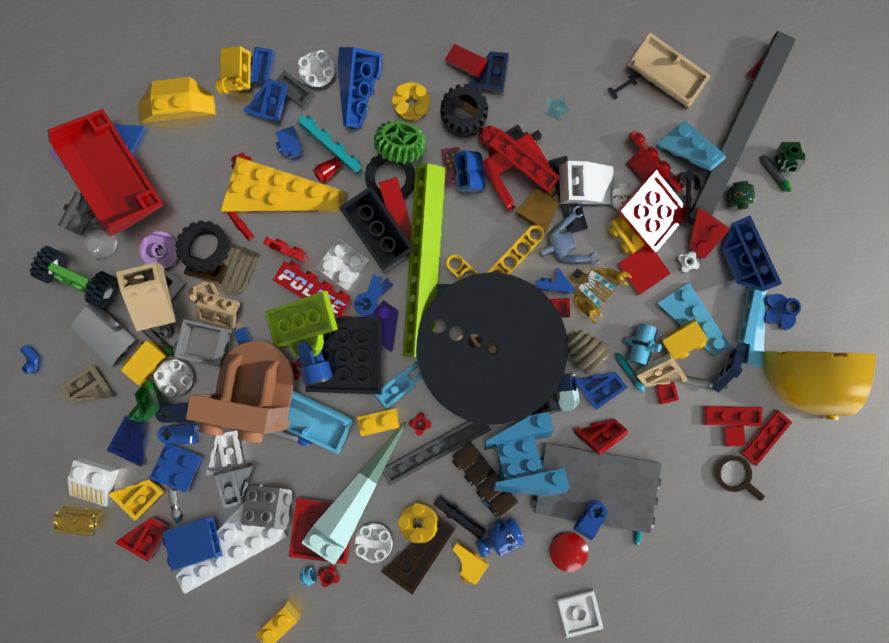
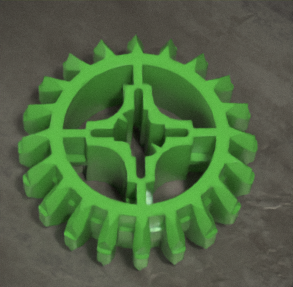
M388 121L387 124L382 123L376 130L374 146L377 154H381L382 158H388L389 162L393 160L396 161V164L398 162L405 164L406 161L412 163L413 160L418 161V158L422 157L426 146L425 135L422 134L421 129H417V125L412 126L411 122Z

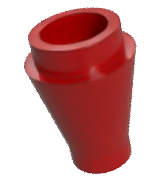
M334 157L331 160L315 165L313 173L320 182L327 181L342 167V164L337 157Z

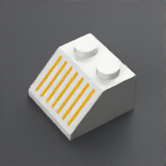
M85 458L73 460L67 479L69 495L105 507L108 506L109 494L113 490L119 469Z

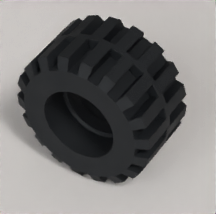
M458 84L456 89L451 87L449 93L444 94L440 108L441 121L444 122V127L448 128L451 134L455 132L456 136L460 137L461 134H464V137H468L470 133L472 135L476 134V131H480L482 126L485 125L488 115V103H486V96H482V91L480 89L477 91L476 86L473 85L469 88L468 84H464V87H460V84ZM454 96L476 108L478 111L475 116L469 119L458 118L453 113L455 105L451 103Z

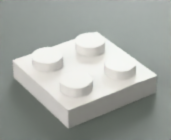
M338 238L316 269L348 291L370 260Z

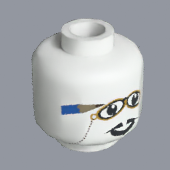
M618 184L619 188L612 190V206L617 208V211L636 190V188L630 187V184Z

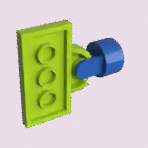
M323 291L265 311L274 346L280 348L289 345L292 355L300 358L302 366L300 372L304 385L309 386L331 380L333 376L329 361H324L321 354L324 343L323 334L338 330L328 291Z

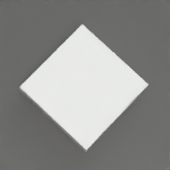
M593 589L555 598L566 638L604 629Z

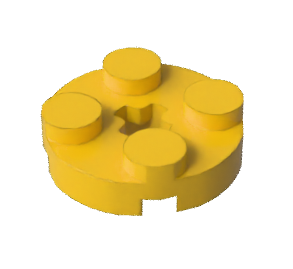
M414 82L399 85L393 94V109L405 121H418L430 108V97L426 88ZM413 98L417 102L413 103V106H409L406 100Z
M415 503L408 506L402 512L398 520V526L403 537L409 542L426 543L437 532L438 518L434 510L429 506ZM416 519H422L421 528H415L414 525Z

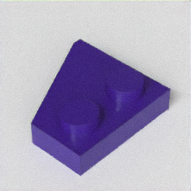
M382 300L371 317H382V346L392 352L399 311Z

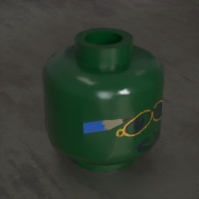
M748 181L733 183V186L729 188L730 205L737 207L738 210L749 209V205L755 202L754 185L749 184Z

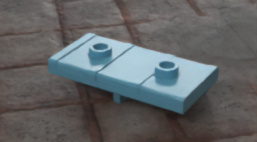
M295 391L292 392L288 419L291 422L287 431L339 454L354 419L309 397H305Z

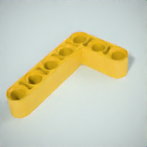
M539 225L531 226L487 273L510 274L543 239L544 230ZM533 230L537 231L539 239H532L530 232ZM517 245H525L527 249L526 252L519 253L517 251ZM451 255L446 261L447 270L457 280L462 279L463 275L467 272L473 275L479 274L459 255ZM511 258L514 262V265L512 267H506L504 265V259ZM451 260H458L460 266L457 269L451 268L449 265Z

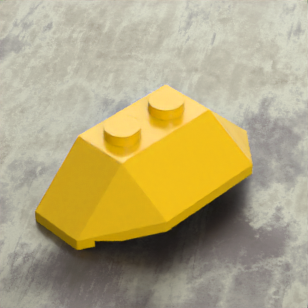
M191 77L152 81L138 103L139 121L141 124L216 115L214 96Z

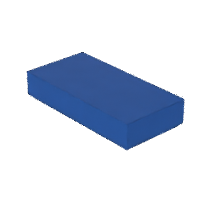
M261 47L254 48L250 68V85L263 87L264 83L269 79L274 50Z

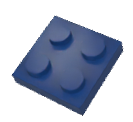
M165 443L149 479L187 493L203 457L175 445Z

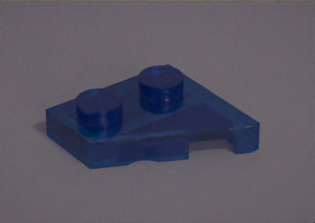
M126 415L107 451L141 467L144 463V423L131 420Z

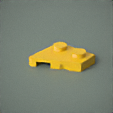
M148 479L111 492L109 496L136 521L164 491L152 479Z

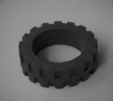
M378 154L366 166L365 182L367 188L371 186L380 200L384 202L381 189L375 183V173L379 166L388 163L389 160L388 158H382V155ZM408 161L405 164L398 162L406 172V181L401 188L403 199L410 195L415 183V170L413 164Z
M200 220L198 223L192 222L189 224L190 226L182 229L183 232L179 233L177 237L178 242L175 243L177 248L176 254L188 269H192L197 273L199 271L207 273V271H214L216 267L223 265L224 259L228 258L227 253L230 252V246L228 245L229 239L219 225H214L211 221L204 222ZM202 234L214 235L217 238L218 244L211 256L202 260L193 259L189 256V245L194 238Z

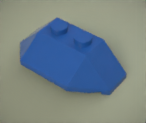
M751 215L733 222L724 242L722 252L736 283L762 292L781 285L782 282Z

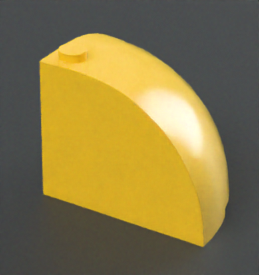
M809 351L763 352L764 368L770 385L783 401L797 410L810 414L826 415V419L838 420V416H853L863 407L869 396L874 378L876 354Z

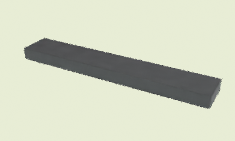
M468 420L386 465L383 474L391 486L491 431L488 424L475 423Z

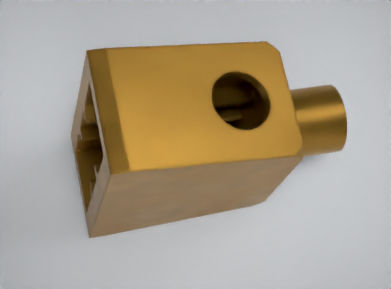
M553 186L548 193L546 190L542 192L536 188L516 210L515 215L532 226L539 225L545 233L559 204L558 201L553 199L558 190Z

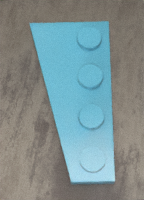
M686 283L656 303L658 307L662 308L680 326L695 318L708 338L703 348L712 357H716L731 347L690 283Z

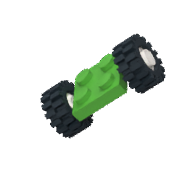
M50 246L42 247L40 252L36 253L37 256L33 258L34 262L30 265L32 266L30 268V275L47 284L57 279L68 287L71 285L77 291L85 294L84 297L87 303L100 309L105 308L106 304L110 303V300L113 299V294L116 293L115 289L118 288V279L104 271L96 273L95 277L91 279L92 282H90L87 278L63 268L62 264L65 262L64 253Z

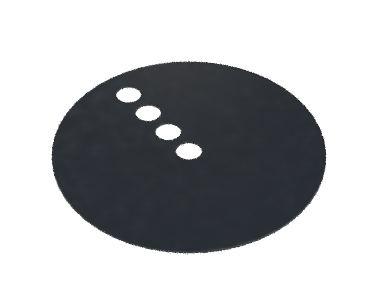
M493 272L480 273L454 282L432 301L419 327L416 347L417 361L427 388L447 410L475 423L505 424L532 414L542 407L554 394L565 372L568 358V340L566 329L558 310L540 289L530 282L513 275ZM435 319H441L445 322L446 327L442 333H435L431 329V323ZM454 326L462 328L464 332L462 339L458 341L452 340L449 336V331ZM478 334L482 339L481 345L477 348L470 347L467 343L469 335ZM489 341H495L499 344L500 350L496 355H489L486 352L485 346Z

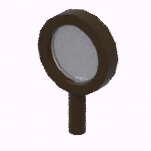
M728 455L722 457L714 467V477L721 488L730 492L746 489L759 501L764 499L765 495L750 483L752 480V469L745 459L736 455Z

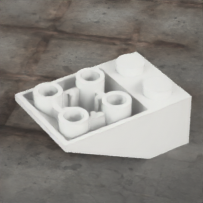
M566 161L559 166V176L561 177L559 179L560 204L612 205V190L614 189L612 166L587 161Z

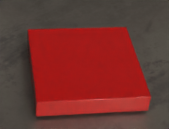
M645 245L617 264L622 272H628L632 278H626L638 295L671 274L658 254L651 253Z

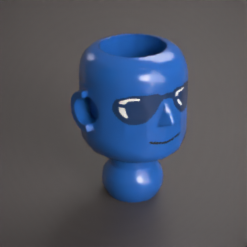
M509 518L491 526L488 529V538H481L475 542L481 557H487L494 550L499 556L507 555L523 547L525 540L516 520Z

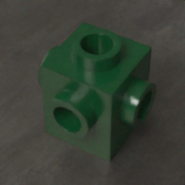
M781 142L775 153L774 161L778 166L779 172L793 173L799 171L802 164L805 163L806 157L805 153L802 152L800 142Z

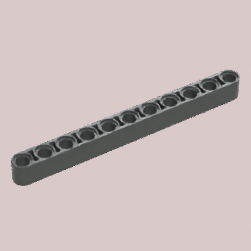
M777 31L771 39L719 148L725 154V159L711 171H708L691 207L690 218L696 219L698 207L713 215L795 43V38Z

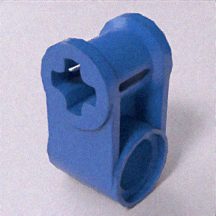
M197 424L163 426L158 430V439L162 443L197 444ZM165 432H172V436H166Z
M598 500L591 501L576 521L573 530L592 540L607 517V509L603 503ZM594 508L600 509L601 512H600V513H598V512L594 513L593 509H594Z

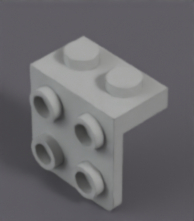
M248 486L241 520L242 525L287 530L290 504L292 503V491L275 487Z

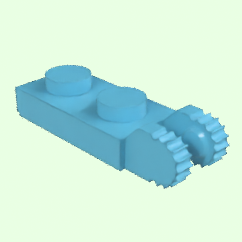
M417 362L413 363L405 371L403 370L383 387L382 395H374L386 410L422 378L421 372L413 380L407 375L417 368Z

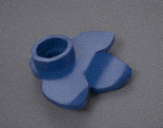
M774 294L766 298L771 308L765 314V321L780 323L784 331L792 328L796 323V315L801 311L800 302L796 298H786L782 294ZM789 304L793 306L791 311L788 309Z

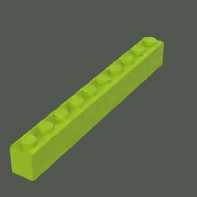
M430 163L416 165L410 241L415 250L409 255L402 355L407 357H417L416 347L419 327L426 310L437 297L446 167ZM435 320L431 323L433 332H435Z

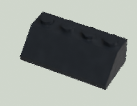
M371 186L339 207L383 273L399 264L415 250Z

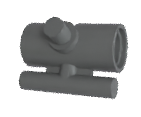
M75 191L70 203L65 204L63 207L65 212L58 226L81 235L86 224L95 225L98 219L93 216V211L83 195Z

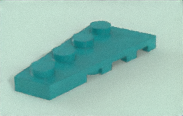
M302 114L297 120V125L300 128L303 126L307 128L306 131L313 139H319L321 145L330 153L334 152L336 154L335 157L356 174L362 168L359 165L360 160L354 155L349 156L345 152L346 148L338 141L336 143L330 139L331 135L324 128L320 130L315 126L317 122L309 115L305 117Z

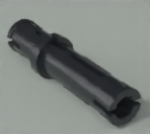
M441 495L434 501L433 505L444 512L448 519L452 518L478 539L483 537L486 529L459 510L456 504H451Z

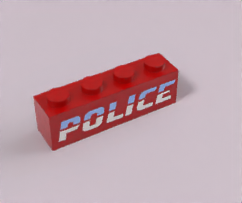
M284 261L272 281L300 298L328 291L334 316H344L352 303L348 299L350 297L348 294L341 290L338 293L332 290L333 285L325 280L322 283L317 281L315 274L308 270L306 273L299 270L301 266L293 261H290V263Z

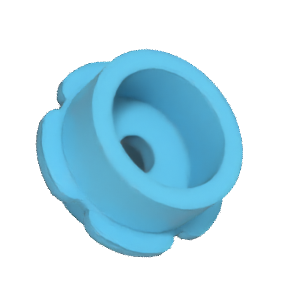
M303 568L299 576L301 583L307 587H310L317 579L313 568Z

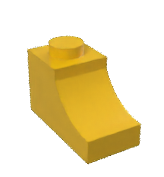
M455 540L452 550L461 561V568L459 569L460 578L467 584L473 583L476 585L488 568V561Z

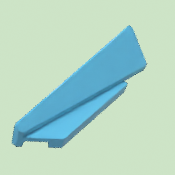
M749 288L737 343L745 345V359L742 364L762 368L767 290L762 292Z

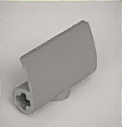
M88 304L78 314L69 327L109 367H112L117 358L122 353L129 351L137 342L122 327L123 324L116 317L108 314L104 309Z

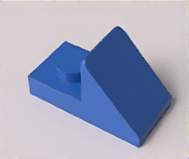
M558 267L555 269L554 282H551L550 278H540V280H536L534 286L543 291L566 294L574 293V287Z

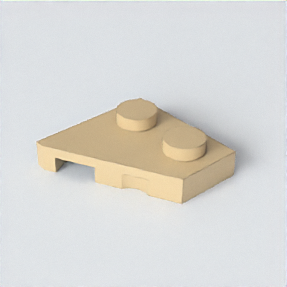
M670 353L635 371L636 376L645 387L670 384V380L681 379L682 382L688 381L686 374Z

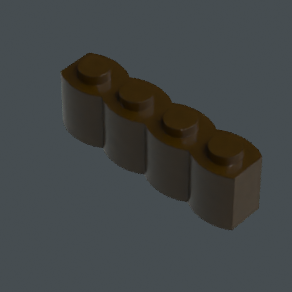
M471 441L452 456L454 458L452 462L458 470L463 469L466 473L464 478L471 486L474 484L477 487V495L482 501H488L491 505L488 508L495 517L498 515L502 518L519 504L512 493L494 491L495 483L502 480Z

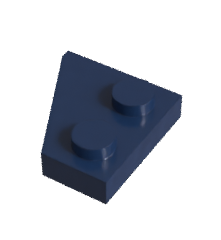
M490 51L478 78L474 77L468 83V87L471 88L473 85L476 86V90L504 92L509 53Z
M739 343L727 355L719 372V375L722 377L712 386L714 391L719 393L734 377H739L742 372L741 365L745 359V346Z

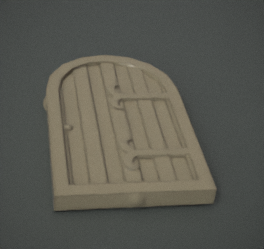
M230 243V252L227 253L228 258L223 261V264L227 266V270L222 283L218 284V287L226 294L236 295L244 291L249 283L260 254Z

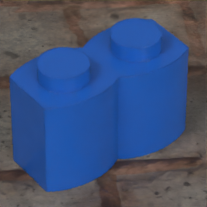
M463 150L454 154V167L457 172L456 184L459 191L477 192L485 189V176L481 163L483 158L480 152Z

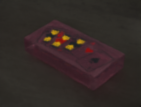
M460 147L441 149L442 165L446 167L445 188L457 186L454 154L460 152Z

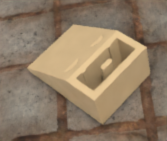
M155 262L116 272L120 292L137 332L176 322L163 265Z

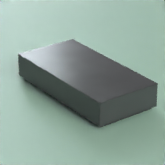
M285 70L276 80L288 84L286 97L302 109L315 96L312 91Z

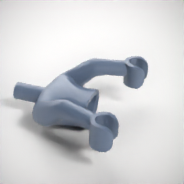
M580 206L572 207L571 214L548 233L550 245L539 249L542 256L553 252L560 262H590L593 264L600 262V260H592L593 255L598 254L596 252H591L589 255H567L569 252L577 249L570 230L561 233L560 231L576 217L579 218L583 215V213L575 214V210Z

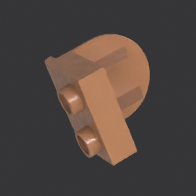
M250 341L238 345L228 353L221 364L216 392L214 394L190 395L186 419L201 422L199 428L201 433L224 435L225 427L239 429L237 439L254 443H261L263 434L287 430L291 422L288 419L294 386V373L289 359L278 347L267 342Z

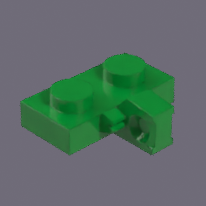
M145 381L134 394L137 405L129 413L130 419L139 423L143 419L149 421L160 408L153 384Z

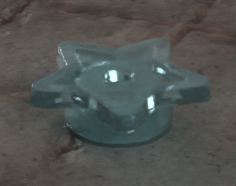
M563 96L555 100L548 99L550 107L546 111L547 115H554L557 120H561L562 114L570 111V108L565 104Z

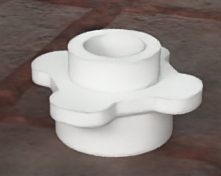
M694 251L678 256L683 272L686 273L690 269L699 268L700 264L696 260V253Z

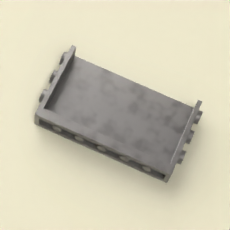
M544 442L542 458H540L543 472L565 468L570 488L566 493L548 497L532 496L530 507L533 508L535 514L577 521L588 504L593 500H598L607 509V517L602 525L651 533V528L655 526L654 509L658 507L657 490H660L661 478H659L661 463L610 453H603L599 456L592 450ZM596 508L593 509L594 513H596V512L600 513V512H601L600 509H596Z

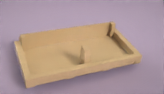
M648 33L627 64V66L637 71L648 81H651L665 91V93L682 103L686 108H690L711 77V75L652 33Z

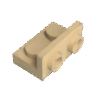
M203 292L196 304L197 321L234 330L236 326V312L240 302Z

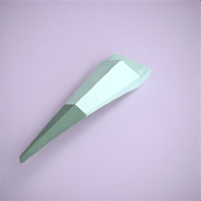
M403 422L319 518L303 540L302 544L333 565H335L346 548L403 432L406 422Z

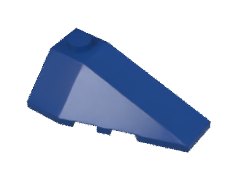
M339 47L337 68L343 126L361 128L368 109L369 97L373 95L375 90L373 86L381 74L383 53L355 47Z

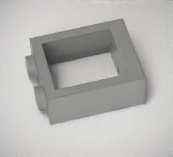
M183 319V322L178 327V341L175 342L173 347L174 357L221 367L228 353L233 330ZM192 326L220 332L213 360L185 354Z

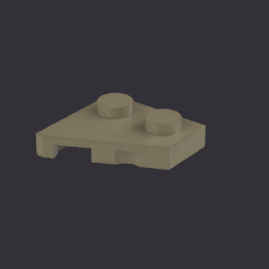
M90 365L59 386L69 403L114 396L94 365Z

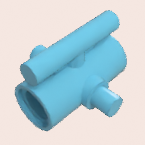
M639 323L635 337L624 338V344L630 345L632 348L629 361L646 366L649 364L652 352L661 351V344L655 343L658 333L656 327Z

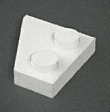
M237 430L225 432L224 435H216L209 466L205 473L206 476L214 475L216 471L244 465L240 442L237 439Z

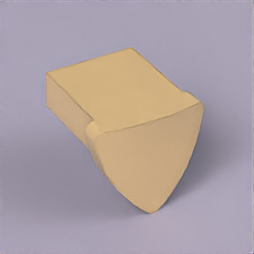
M210 281L192 286L188 292L190 299L195 304H197L203 292L221 296L216 284Z

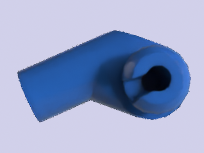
M25 345L20 349L27 359L26 364L22 367V371L25 374H30L37 370L39 358L29 345Z

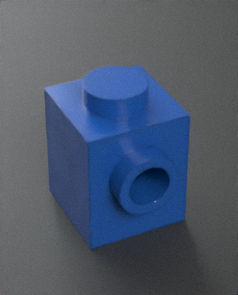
M294 126L276 131L278 138L276 146L279 153H283L286 158H295L304 152Z

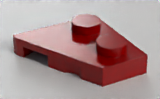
M698 207L689 248L705 259L730 228L701 207Z
M265 237L263 244L268 248L305 263L307 256L303 254L304 250L296 246L290 248L286 246V242L276 238V240Z
M609 419L601 423H592L591 427L583 429L575 427L574 434L600 456L628 435V429L616 419Z
M151 517L118 539L115 544L148 562L164 537L163 532L167 531L169 526Z

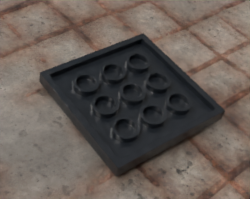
M334 316L338 330L323 334L324 343L321 350L324 361H329L333 377H331V380L306 386L305 384V392L382 395V317Z

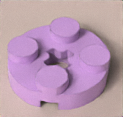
M153 232L142 240L139 249L140 256L146 265L156 262L163 265L164 270L172 268L179 258L176 254L177 248L175 247V243L178 241L166 232ZM160 246H163L162 248L164 249V253H162L161 256H158V253L155 252L156 248L159 249Z

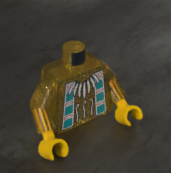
M603 267L591 268L586 274L576 268L570 276L579 283L574 289L577 306L590 317L593 323H597L594 316L599 315L602 318L599 309L620 284L618 281L627 286L628 283L623 281L624 278H632L628 272L621 273L617 270Z

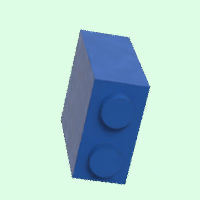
M204 518L163 532V544L167 549V563L171 567V571L181 570L223 556L214 518Z

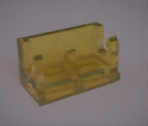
M63 506L54 514V533L94 536L101 526V523H97L102 515V509Z

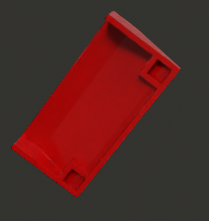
M104 109L48 129L49 143L108 237L128 229L163 206L162 201Z

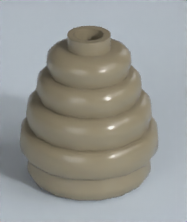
M573 330L567 335L568 353L572 356L571 360L575 363L576 369L582 371L585 375L594 372L610 356L611 352L607 349L604 341H599L597 337H592L589 333L585 334L583 330L577 332Z

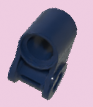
M189 403L160 406L155 414L156 419L162 423L195 422L186 419ZM162 412H170V415L165 416L162 414Z

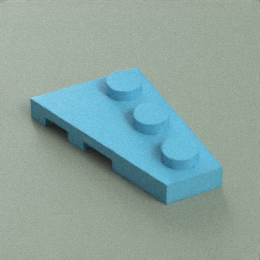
M685 120L656 143V148L670 151L672 155L684 157L689 162L710 171L725 159V154Z

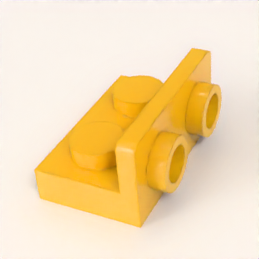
M621 216L608 224L610 234L614 238L617 237L620 242L619 246L624 253L631 255L644 246L643 242Z

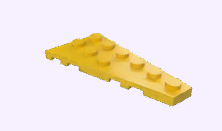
M237 157L220 212L341 211L339 207L344 204L347 192Z

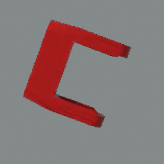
M529 133L516 140V142L552 170L541 149ZM496 152L481 163L508 211L515 208L513 198L499 174L512 167L513 164Z

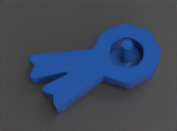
M373 274L368 291L358 294L354 300L355 311L363 316L373 314L377 308L376 299L391 288L393 283L389 282V279L386 278L379 285L382 277H377Z

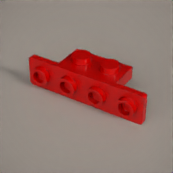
M631 132L629 136L641 150L627 161L630 167L643 181L651 171L657 170L663 179L667 178L674 188L680 192L684 188L683 183H677L678 175H674L670 171V165L665 160L661 161L657 156L659 154L653 146L649 147L645 142L646 138L641 132Z

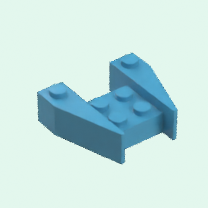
M549 412L530 415L485 441L484 450L495 448L503 480L495 483L494 491L548 497L566 493L570 488L565 468L543 472L535 440L551 437L554 428Z

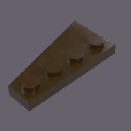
M441 517L438 518L437 532L431 540L426 543L412 542L381 573L413 595L456 528Z

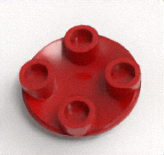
M563 533L551 542L550 557L558 569L573 572L580 569L586 563L588 547L584 539L576 533Z

